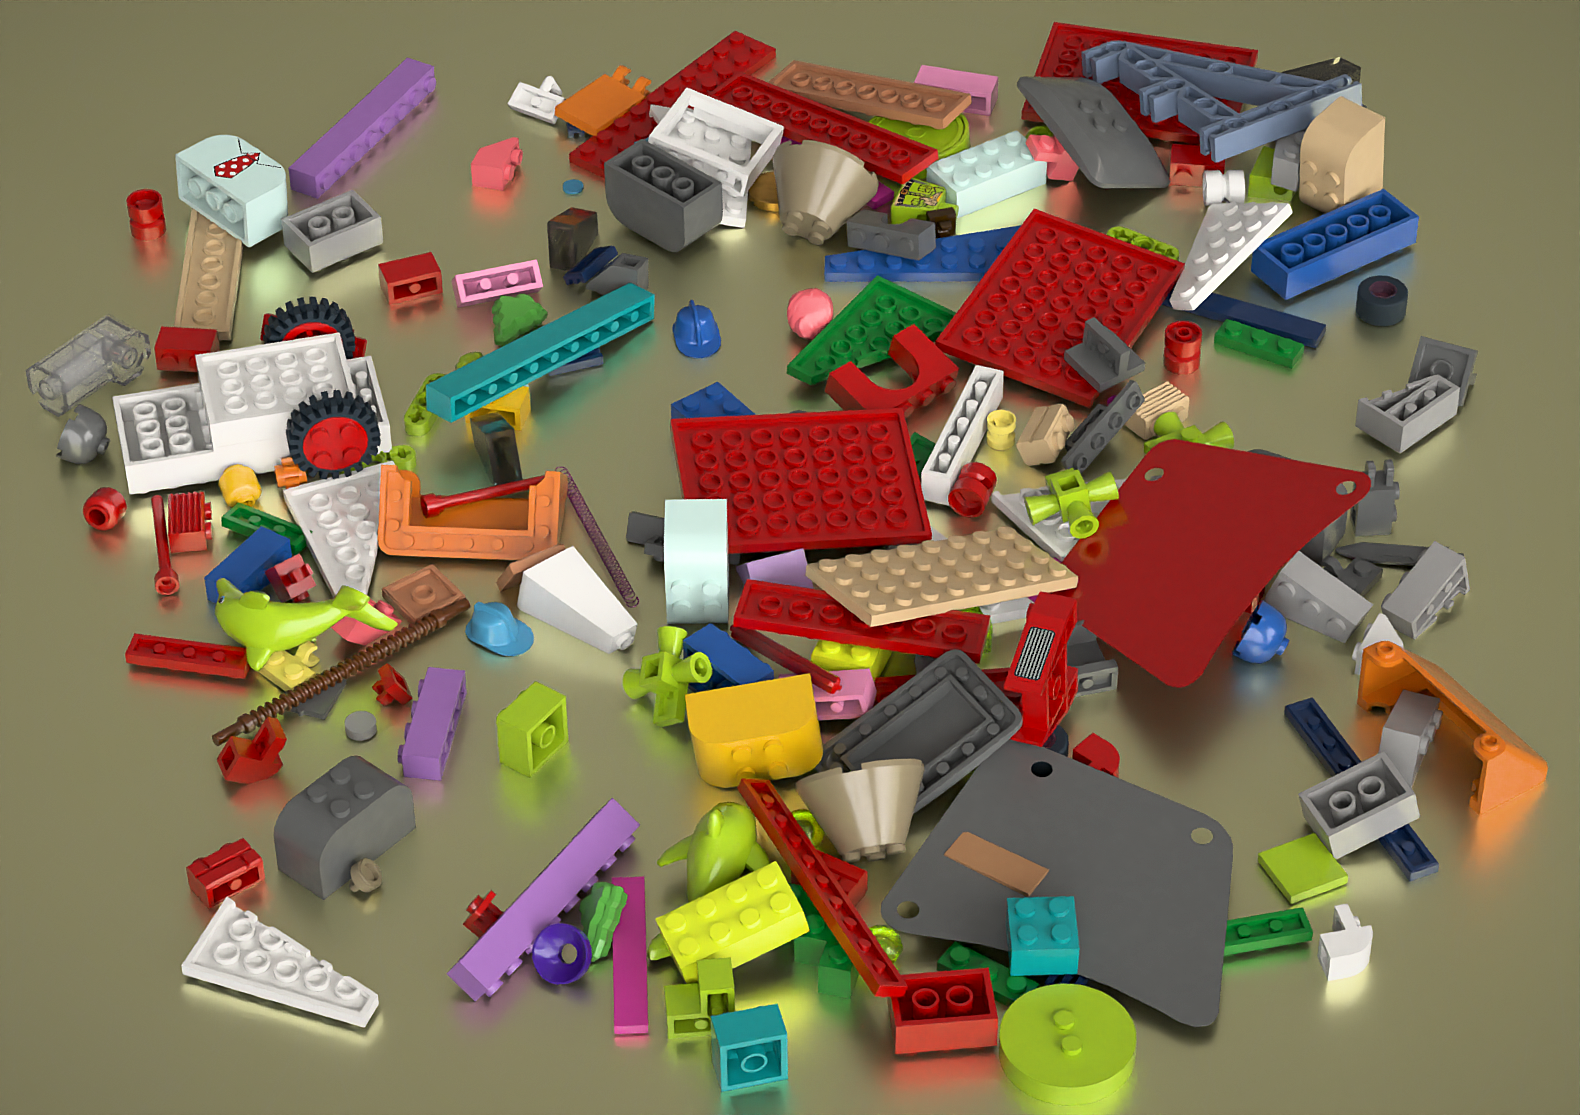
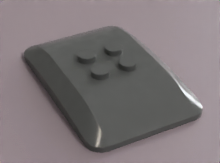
M1020 77L1017 82L1020 92L1091 183L1100 188H1166L1171 182L1170 176L1148 138L1113 94L1101 84L1083 77Z
M956 649L950 650L823 745L822 759L815 769L819 773L842 767V772L862 770L861 763L889 759L921 760L924 763L925 771L914 814L956 784L1008 741L1021 728L1023 717L1019 709L966 653Z

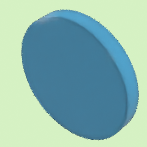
M572 179L563 183V191L568 194H578L584 189L583 183L579 180Z

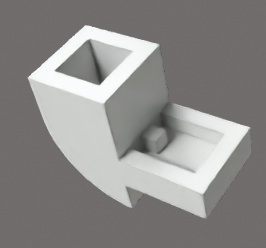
M1348 903L1336 905L1332 925L1334 932L1320 934L1317 955L1328 981L1352 977L1362 972L1369 963L1373 937L1372 926L1361 927L1359 918L1352 915Z

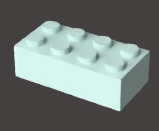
M1016 130L932 163L927 167V182L946 189V203L959 206L957 218H960L1046 184L1047 162L1034 160L1025 143L1027 139Z

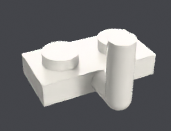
M547 76L539 89L519 82L508 102V106L512 110L555 125L559 118L555 116V106L565 101V99L561 97L562 90L552 76Z

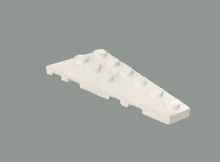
M229 897L225 898L181 965L183 975L364 1028L379 1004L378 994L352 977L342 976L334 971L332 964L324 959L319 961L311 956L309 949L275 927L265 926L249 910L244 912L236 907L235 901Z

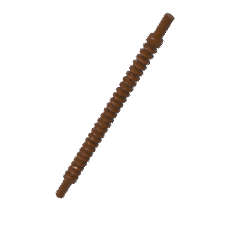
M463 598L443 610L436 609L430 612L429 616H423L422 620L417 619L415 624L410 623L408 628L403 627L401 632L396 631L394 636L388 635L387 640L381 639L380 644L375 642L373 648L368 646L366 652L361 650L358 655L353 654L351 659L346 658L344 663L339 662L337 667L331 666L330 671L324 670L323 675L317 674L315 679L309 678L308 683L302 682L301 687L295 686L294 691L287 690L286 695L280 694L279 699H272V703L265 702L264 707L258 706L257 711L251 710L250 715L245 713L239 716L236 723L212 735L214 744L220 746L227 742L230 736L236 737L242 733L249 734L253 732L256 726L261 727L266 717L277 718V714L283 715L285 710L291 711L292 706L298 707L299 702L305 703L307 698L312 699L314 694L320 695L321 690H328V686L334 687L336 682L342 683L343 678L346 680L350 678V674L355 676L357 670L362 672L364 666L369 668L372 663L377 664L379 659L384 660L386 655L391 656L393 651L398 652L400 647L406 648L407 643L413 644L414 639L420 640L421 635L426 637L428 632L433 633L435 628L440 629L446 626L448 620L470 609L469 601Z

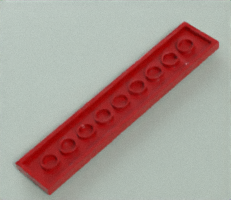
M732 32L647 95L644 100L633 106L622 117L614 120V123L605 130L599 131L597 136L593 135L570 152L569 162L605 179L604 163L632 146L634 142L648 138L658 125L653 117H649L651 104L671 108L686 88L707 95L740 72L751 76L776 57V48L743 33ZM688 105V108L694 110V107Z
M743 72L738 73L707 94L709 97L784 126L782 136L802 144L803 140H812L841 148L865 162L863 168L900 184H905L939 159L938 150Z

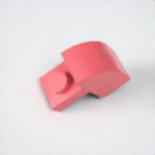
M1029 135L1025 143L1035 161L1047 162L1048 178L1073 181L1079 167L1054 135L1053 137Z

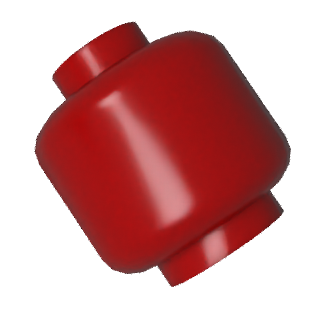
M102 487L95 490L84 503V518L94 529L100 531L110 530L126 514V500L116 489Z

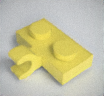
M308 641L299 646L294 656L285 650L275 652L258 672L286 692L287 690L294 691L295 686L301 687L302 682L308 683L309 678L315 679L316 673L309 667L315 666L320 661L312 653L317 650V646Z

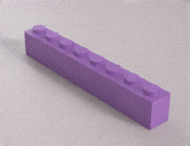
M407 57L288 168L291 190L317 199L325 191L329 190L341 176L345 175L395 125L403 120L412 109L418 106L429 93L433 92L436 88L434 66Z
M613 798L610 799L446 974L474 1001H477L483 994H486L488 997L493 995L503 984L499 978L504 973L510 976L521 965L523 961L519 956L524 951L528 955L532 952L534 942L539 933L546 927L559 923L561 919L557 915L562 910L566 913L569 912L580 900L576 894L581 889L586 893L598 881L599 878L595 875L597 871L601 869L605 872L617 860L613 854L618 849L624 852L636 838L632 833L640 824Z

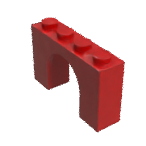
M912 324L892 337L888 355L912 379L913 384L911 386L898 390L880 387L873 383L852 361H849L829 373L825 392L844 411L903 408L905 418H907L915 409L922 405H929L940 394L949 393L957 383L956 378L959 367L915 324Z

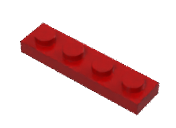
M134 633L125 653L126 663L242 679L246 678L250 669L247 662V648Z

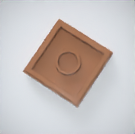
M560 543L510 563L496 582L500 592L521 584L524 571L565 550L564 544Z
M433 564L382 588V597L409 623L414 624L417 619L422 620L423 616H429L430 612L436 609L443 610L466 598Z

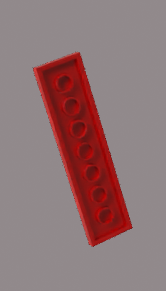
M746 579L734 614L733 626L749 630L774 632L782 635L787 634L809 639L839 642L840 644L859 645L873 649L878 648L901 653L918 654L933 658H939L944 653L956 649L966 653L974 663L980 664L991 616L950 610L941 614L870 627L824 590Z

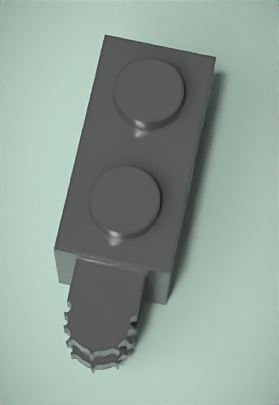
M1392 459L1385 460L1383 470L1376 471L1373 461H1366L1365 471L1362 472L1370 477L1371 488L1368 494L1350 509L1355 537L1390 535L1392 522L1397 520V510L1394 502L1400 496L1399 484L1393 481ZM1353 482V491H1354L1355 488H1356V484Z

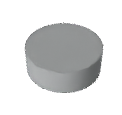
M356 711L345 719L346 735L353 740H367L373 737L377 731L376 718L370 712Z

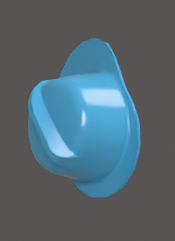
M477 602L474 605L472 619L466 625L465 630L468 639L502 656L520 655L531 648L534 643V634L531 628L514 618L506 605L500 602H488L485 604Z

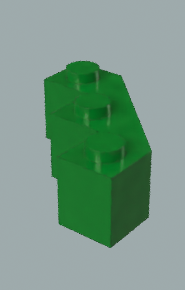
M788 883L803 909L810 932L794 939V962L818 966V993L851 999L859 972L803 887Z

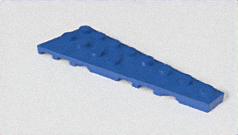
M1020 226L937 238L936 249L921 260L869 250L825 256V282H871L877 275L891 282H980Z

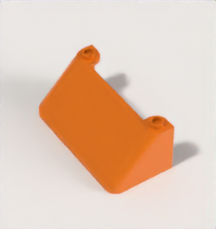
M381 465L378 545L383 552L393 556L518 561L559 544L568 492V476L562 472L545 471L544 479L539 484L530 486L529 499L491 498L445 508L443 512L439 513V516L426 519L420 505L421 483L419 477L412 471L399 470L397 465Z
M1380 641L1363 649L1357 704L1362 709L1369 712L1372 710V706H1380L1385 708V712L1390 715L1403 689L1440 698L1438 709L1443 711L1452 722L1474 740L1473 752L1483 761L1481 777L1472 781L1471 791L1474 794L1470 797L1469 806L1478 815H1482L1545 781L1548 765L1544 758L1441 667L1390 641Z

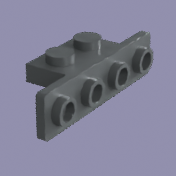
M1130 380L1108 406L1098 403L1066 440L1065 448L1067 453L1061 460L1065 470L1070 468L1074 470L1079 469L1082 474L1143 404L1145 398L1136 381Z
M635 511L629 513L626 540L644 544V554L652 555L654 560L664 562V518ZM742 553L728 554L729 564L738 565L741 561Z

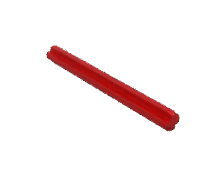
M730 626L729 630L732 631L731 637L796 675L810 673L812 684L829 694H834L837 690L840 691L842 689L841 679L838 676L757 630Z

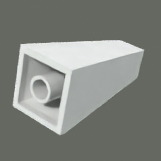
M574 546L523 572L517 601L519 610L608 654L618 649L624 650L633 643L638 625L637 622Z

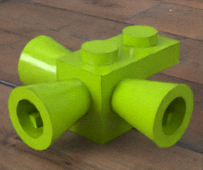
M1167 412L1156 420L1153 427L1154 433L1159 438L1144 442V453L1147 454L1158 443L1170 439L1232 449L1234 447V436L1228 424L1223 421L1202 433L1195 425L1184 428L1177 413Z
M1070 468L1045 476L1050 494L1024 497V503L1032 525L1059 512L1063 523L1069 521L1071 535L1082 539L1093 535L1099 527L1098 519L1091 512L1090 502L1119 499V494L1111 471L1085 484L1079 469L1074 470Z
M663 626L657 629L659 653L643 656L641 669L631 668L626 670L623 675V688L630 698L638 699L649 692L656 694L653 724L660 727L684 722L686 710L685 694L688 692V683H706L712 675L711 662L704 653L696 652L683 660L680 659L683 650V640L687 638L688 633L682 628Z

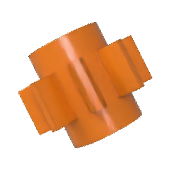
M292 457L281 458L282 465L274 466L278 488L285 487L288 489L307 483L306 471H301L299 465H295Z

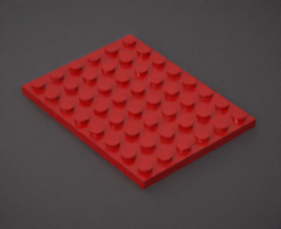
M1054 22L1034 77L1086 78L1083 76L1081 52L1116 40L1250 67L1256 66L1258 50ZM1120 77L1100 83L1119 101L1146 137L1200 145L1199 134L1178 120V115L1155 123L1151 120V112L1147 116L1141 114L1139 95L1121 84ZM1214 97L1237 113H1242L1245 103ZM1026 99L1022 108L1021 119L1044 123Z
M1033 209L937 338L935 345L943 353L975 365L1004 371L1003 375L1090 408L1100 393L1064 360L1065 351L1083 343L1085 321L1093 317L1116 334L1129 348H1132L1177 283L1180 274L1185 268V263Z
M903 408L670 419V431L682 499H727L728 554L790 551L802 548L809 550L922 544L923 541L932 539L931 527Z

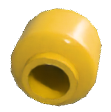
M232 465L224 470L219 479L218 485L226 504L231 508L238 502L252 507L261 496L262 490L253 469L247 466Z

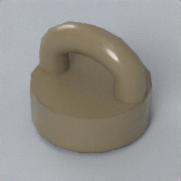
M363 858L352 865L349 884L352 892L361 890L368 893L381 885L382 874L374 861Z

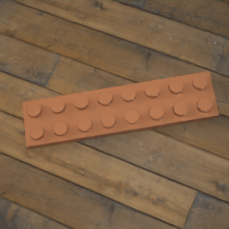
M795 60L768 82L829 107L865 113L868 116L885 117L889 120L910 122L914 125L931 126L935 129L946 128L972 103L971 94Z

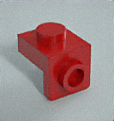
M492 890L483 898L477 895L466 908V911L470 914L463 922V925L478 938L503 913L491 902L496 896Z

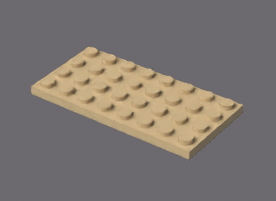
M999 527L998 530L988 532L976 531L972 535L950 536L948 539L939 541L926 540L922 544L912 546L899 545L895 549L873 550L868 554H849L845 558L835 560L822 559L818 563L807 564L805 574L807 578L870 627L941 614L950 610H962L1038 595L1040 591L1050 593L1076 588L1078 582L1076 574L1067 569L1065 565L1053 559L1047 552L1039 549L1032 541L1018 534L1011 527Z

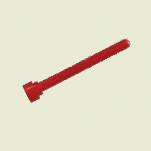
M545 475L445 497L435 495L434 493L421 495V510L426 519L437 517L445 508L528 491L530 486L539 484Z
M154 495L151 503L159 571L154 577L155 589L161 595H172L179 589V577L171 569L163 498L160 495Z

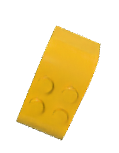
M810 673L685 694L688 724L700 777L712 786L721 788L736 787L739 785L741 778L771 781L795 777L811 771L822 759L823 745Z

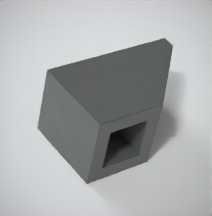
M622 253L597 272L586 284V289L606 295L628 283H632L647 290L648 258Z

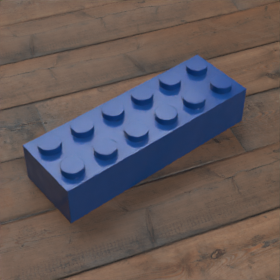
M1381 189L1264 240L1252 253L1251 272L1287 300L1416 243L1419 216L1385 189Z

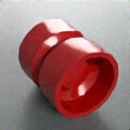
M141 189L132 192L126 200L132 236L141 241L160 238L166 231L161 194L152 189Z
M1190 321L1172 322L1165 329L1163 365L1174 374H1191L1198 370L1200 366L1202 329Z
M971 462L964 465L948 495L950 507L963 517L974 518L980 516L997 485L995 472L983 463Z

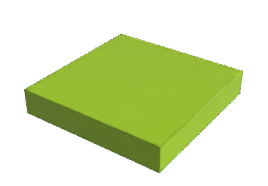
M1315 833L1258 853L1259 864L1290 904L1347 884L1348 874Z

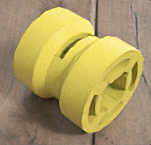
M995 410L989 413L987 416L988 431L986 443L995 450L1004 451L1012 448L1015 444V415L1007 410Z

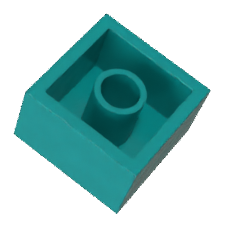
M1074 896L1007 898L1005 925L1010 976L1078 974L1080 948Z
M778 1003L711 1016L712 1063L721 1092L788 1079V1038Z

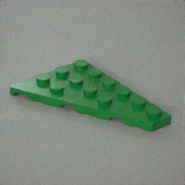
M877 275L787 365L786 374L809 385L828 380L829 373L849 361H852L858 368H862L890 358L888 351L892 337L912 324H915L932 342H935L956 312Z

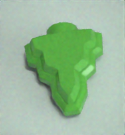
M518 294L516 297L501 295L500 299L495 300L492 307L493 323L495 324L493 330L495 344L503 347L516 340L519 335L526 334L532 327L542 324L547 318L548 312L543 309L541 304L536 303L527 294Z
M608 882L594 883L591 894L580 902L581 925L584 927V934L590 941L592 962L608 955L613 932L620 921L622 909L627 901L628 895L624 892V889Z

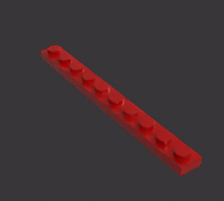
M741 778L737 788L854 964L874 996L883 998L903 997L908 985L770 780Z

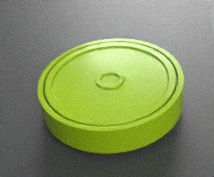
M962 113L944 129H935L921 124L914 125L900 120H889L880 116H874L868 121L871 124L937 149L939 159L936 161L971 147L969 124ZM927 168L913 178H927Z
M1078 984L1047 985L1025 993L1006 1010L999 1030V1059L1008 1079L1025 1094L1037 1100L1056 1105L1074 1106L1089 1104L1110 1096L1120 1089L1129 1078L1135 1063L1136 1029L1126 1009L1118 1001L1102 991Z

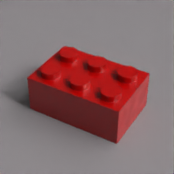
M989 967L903 974L901 976L908 985L904 996L887 997L895 1054L997 1046L998 1015Z

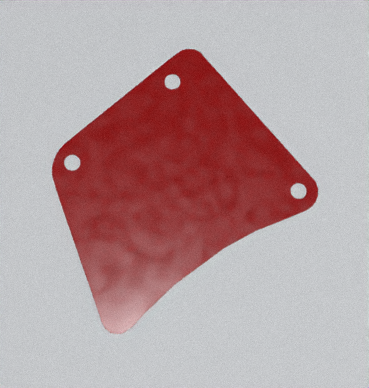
M1170 439L1160 442L1144 456L1118 489L1119 499L1110 500L1096 517L1099 521L1097 531L1087 538L1079 539L1060 563L1078 576L1079 583L1077 587L1050 593L1077 599V621L1084 620L1083 627L1166 685L1176 688L1185 687L1195 682L1205 671L1211 658L1236 620L1278 570L1312 538L1361 501L1371 488V479L1360 471L1184 440ZM1153 468L1163 469L1164 474L1161 478L1154 481L1145 479V474ZM1352 481L1356 484L1355 490L1349 494L1341 495L1336 492L1337 486L1343 482Z

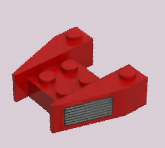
M1040 591L1035 602H1031L1028 606L1026 624L1004 683V690L1022 694L1018 709L1023 717V724L1009 740L1042 747L1071 707L1078 692V668L1067 666V642L1077 623V599Z

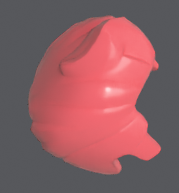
M809 288L793 294L787 307L789 327L799 337L806 340H813L833 320L834 316L831 298L817 288Z

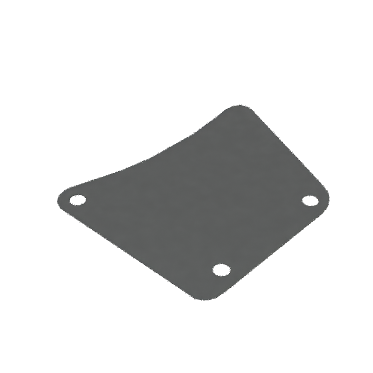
M1008 740L977 767L881 903L880 912L882 918L887 925L895 930L928 937L981 944L1008 951L1005 925L1007 898H1024L1026 896L944 856V853L962 833L969 832L1049 869L1047 875L1029 897L1074 896L1080 948L1078 975L1121 991L1161 1011L1178 1022L1193 1027L1208 1026L1214 1022L1219 1013L1233 862V843L1223 826L1204 813L1045 747ZM1040 761L1047 762L1052 766L1053 771L1047 777H1037L1031 772L1032 765ZM1206 828L1213 834V839L1207 844H1199L1193 841L1191 833L1194 829ZM902 902H914L919 907V913L913 918H903L898 914L897 907Z

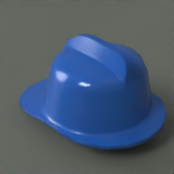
M690 300L689 305L677 313L676 321L673 324L672 330L676 346L685 356L691 358L709 357L716 353L721 346L719 329L710 309L702 305H695L694 300Z

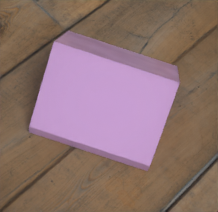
M803 548L736 566L737 573L744 585L746 579L814 589L812 581L805 576L807 561Z

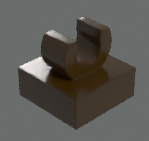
M953 207L926 211V221L935 223L936 238L956 235V212Z

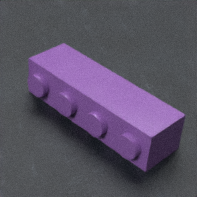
M428 667L425 679H420L418 685L419 699L418 701H413L411 708L412 721L411 723L407 722L405 726V744L400 745L398 749V763L403 766L404 777L441 781L467 694L465 670Z

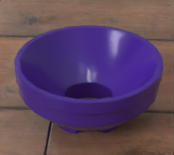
M566 923L553 924L543 929L537 936L532 949V959L538 974L546 981L557 985L569 984L580 979L587 972L592 958V949L587 936L581 929ZM566 944H572L577 950V957L571 964L566 963L562 958V949Z

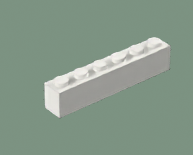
M979 365L975 366L921 472V488L924 500L949 505L948 495L964 465L971 463L987 430V416L989 413L997 410L1003 398L1004 371Z

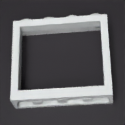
M686 88L649 135L648 142L722 182V189L744 197L772 159L776 148L780 145L784 126ZM688 105L694 107V110L688 108ZM688 114L762 145L746 167H743L671 138L668 135L682 116ZM736 180L742 181L741 185L736 184Z

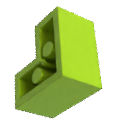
M731 957L697 960L698 983L664 986L668 1039L711 1035V1016L735 1012V991Z

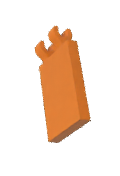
M620 65L612 77L606 74L602 75L555 106V116L592 136H597L599 131L605 130L614 123V120L622 117L633 106H636L650 94V91L645 88L651 84V80L641 76L637 79L635 85L630 88L627 86L630 80L626 79L625 76L631 72V69Z

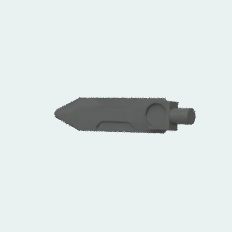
M1360 542L1337 547L1335 552L1353 560L1358 556L1370 563L1415 566L1420 553L1425 549L1428 550L1429 547Z

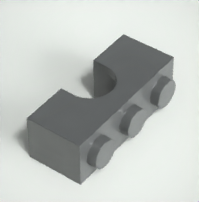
M866 209L861 210L847 220L849 247L914 260H921L936 249L934 222L911 218L901 224H888L887 213Z

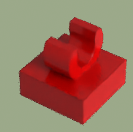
M386 663L378 669L381 680L372 686V689L379 694L376 697L377 701L383 706H387L394 698L402 705L413 699L405 678L391 665Z

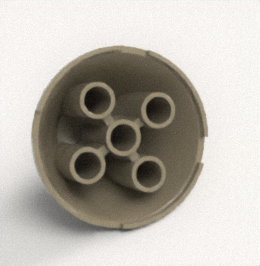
M803 140L802 144L791 145V141L784 142L776 148L773 155L780 221L783 224L782 231L791 236L798 235L806 238L812 244L822 245L824 240L832 237L847 223V220L852 218L876 195L879 186L877 176L874 172L870 174L863 168L865 162L836 146L812 140Z
M879 760L861 763L862 770L842 772V767L822 771L795 783L796 792L841 856V860L850 863L861 860V856H866L867 861L882 860L886 858L885 852H887V855L906 851L905 843L925 771L924 763L921 760Z

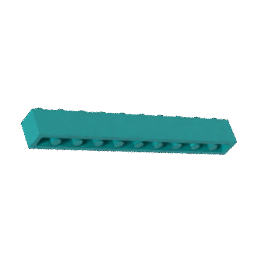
M628 283L427 384V410L450 423L653 320L655 294L632 283Z

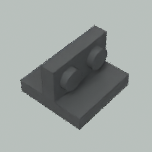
M1095 317L1085 321L1083 343L1066 350L1064 353V360L1099 393L1145 370V362Z
M1421 336L1408 383L1438 374L1460 387L1458 406L1463 407L1468 386L1475 383L1477 374L1472 372L1478 351Z

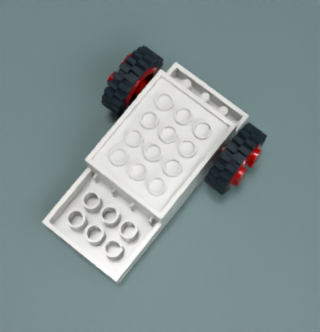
M303 297L297 298L298 306L294 307L292 302L289 301L285 303L286 312L279 307L275 310L277 318L272 315L269 317V325L264 327V344L195 355L199 383L113 396L115 418L129 494L147 493L154 490L172 489L179 486L216 481L220 479L225 469L237 464L253 469L255 474H264L275 471L274 466L282 465L281 458L292 457L295 465L298 464L299 469L303 472L308 470V474L312 477H315L317 472H319L320 479L327 480L328 473H331L333 479L339 478V472L344 471L345 476L349 477L352 476L350 468L354 467L357 472L363 470L362 462L367 465L372 462L371 455L376 456L380 454V451L384 453L390 452L392 450L390 424L371 356L353 358L352 351H355L356 347L354 342L355 336L346 311L343 308L339 310V306L335 302L329 305L326 298H322L320 304L317 303L316 297H310L309 304H305Z

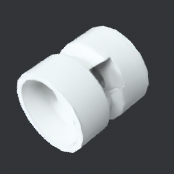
M1220 170L1204 171L1202 185L1204 205L1210 206L1213 203H1222L1223 201L1226 203H1244L1245 179L1243 170H1227L1225 174H1222Z

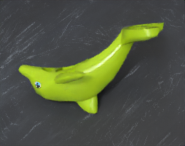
M220 578L216 582L219 597L214 612L217 620L228 636L247 647V662L254 671H260L275 652L289 650L308 641L315 642L318 635L325 632L345 616L354 618L379 630L391 631L398 625L397 622L368 604L369 596L346 585L341 586L333 599L310 603H284L269 601L270 597L261 591L242 593L225 578Z
M721 802L701 818L692 835L665 850L657 860V865L663 867L670 863L687 859V902L689 903L737 880L745 868L753 872L771 862L765 850L756 842V818L750 809L735 802ZM661 933L653 938L649 944L647 957L650 960H659L671 956Z

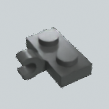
M1327 555L1321 561V565L1324 566L1323 569L1362 597L1382 578V568L1358 556L1345 569L1342 568L1340 562L1333 556Z

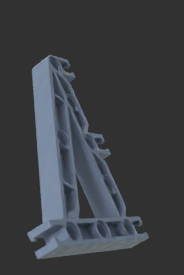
M1120 40L1110 41L1081 52L1083 76L1089 78L1093 75V81L1099 84L1120 77L1121 84L1139 95L1141 114L1147 116L1151 112V120L1155 123L1178 115V120L1199 134L1200 153L1206 156L1211 152V160L1215 163L1307 129L1310 123L1340 96L1362 106V84L1358 81L1350 84L1352 79L1347 74L1324 82ZM1214 97L1258 107L1237 113Z

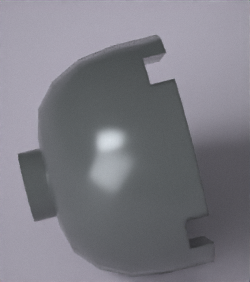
M79 404L74 412L78 413L76 419L72 420L69 418L61 434L57 447L61 452L57 453L56 457L76 464H86L93 461L98 453L104 455L109 446L110 439L106 437L107 425L103 417L96 411Z

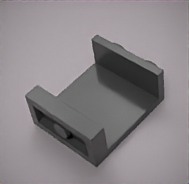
M1084 620L1077 621L1067 642V666L1078 668V692L1075 697L1117 689L1118 665L1115 659L1105 660L1096 641V635L1082 626L1084 625Z

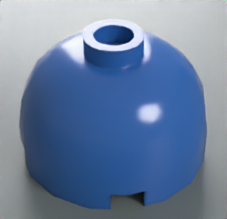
M1261 600L1260 605L1256 606L1244 626L1241 636L1242 640L1241 642H1236L1232 654L1253 664L1267 662L1275 654L1281 656L1289 643V639L1285 638L1287 624L1282 613L1274 606Z

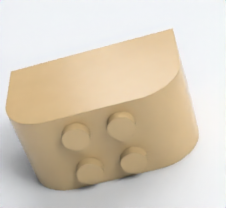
M1340 96L1310 123L1300 147L1299 197L1302 203L1326 214L1383 189L1385 117Z

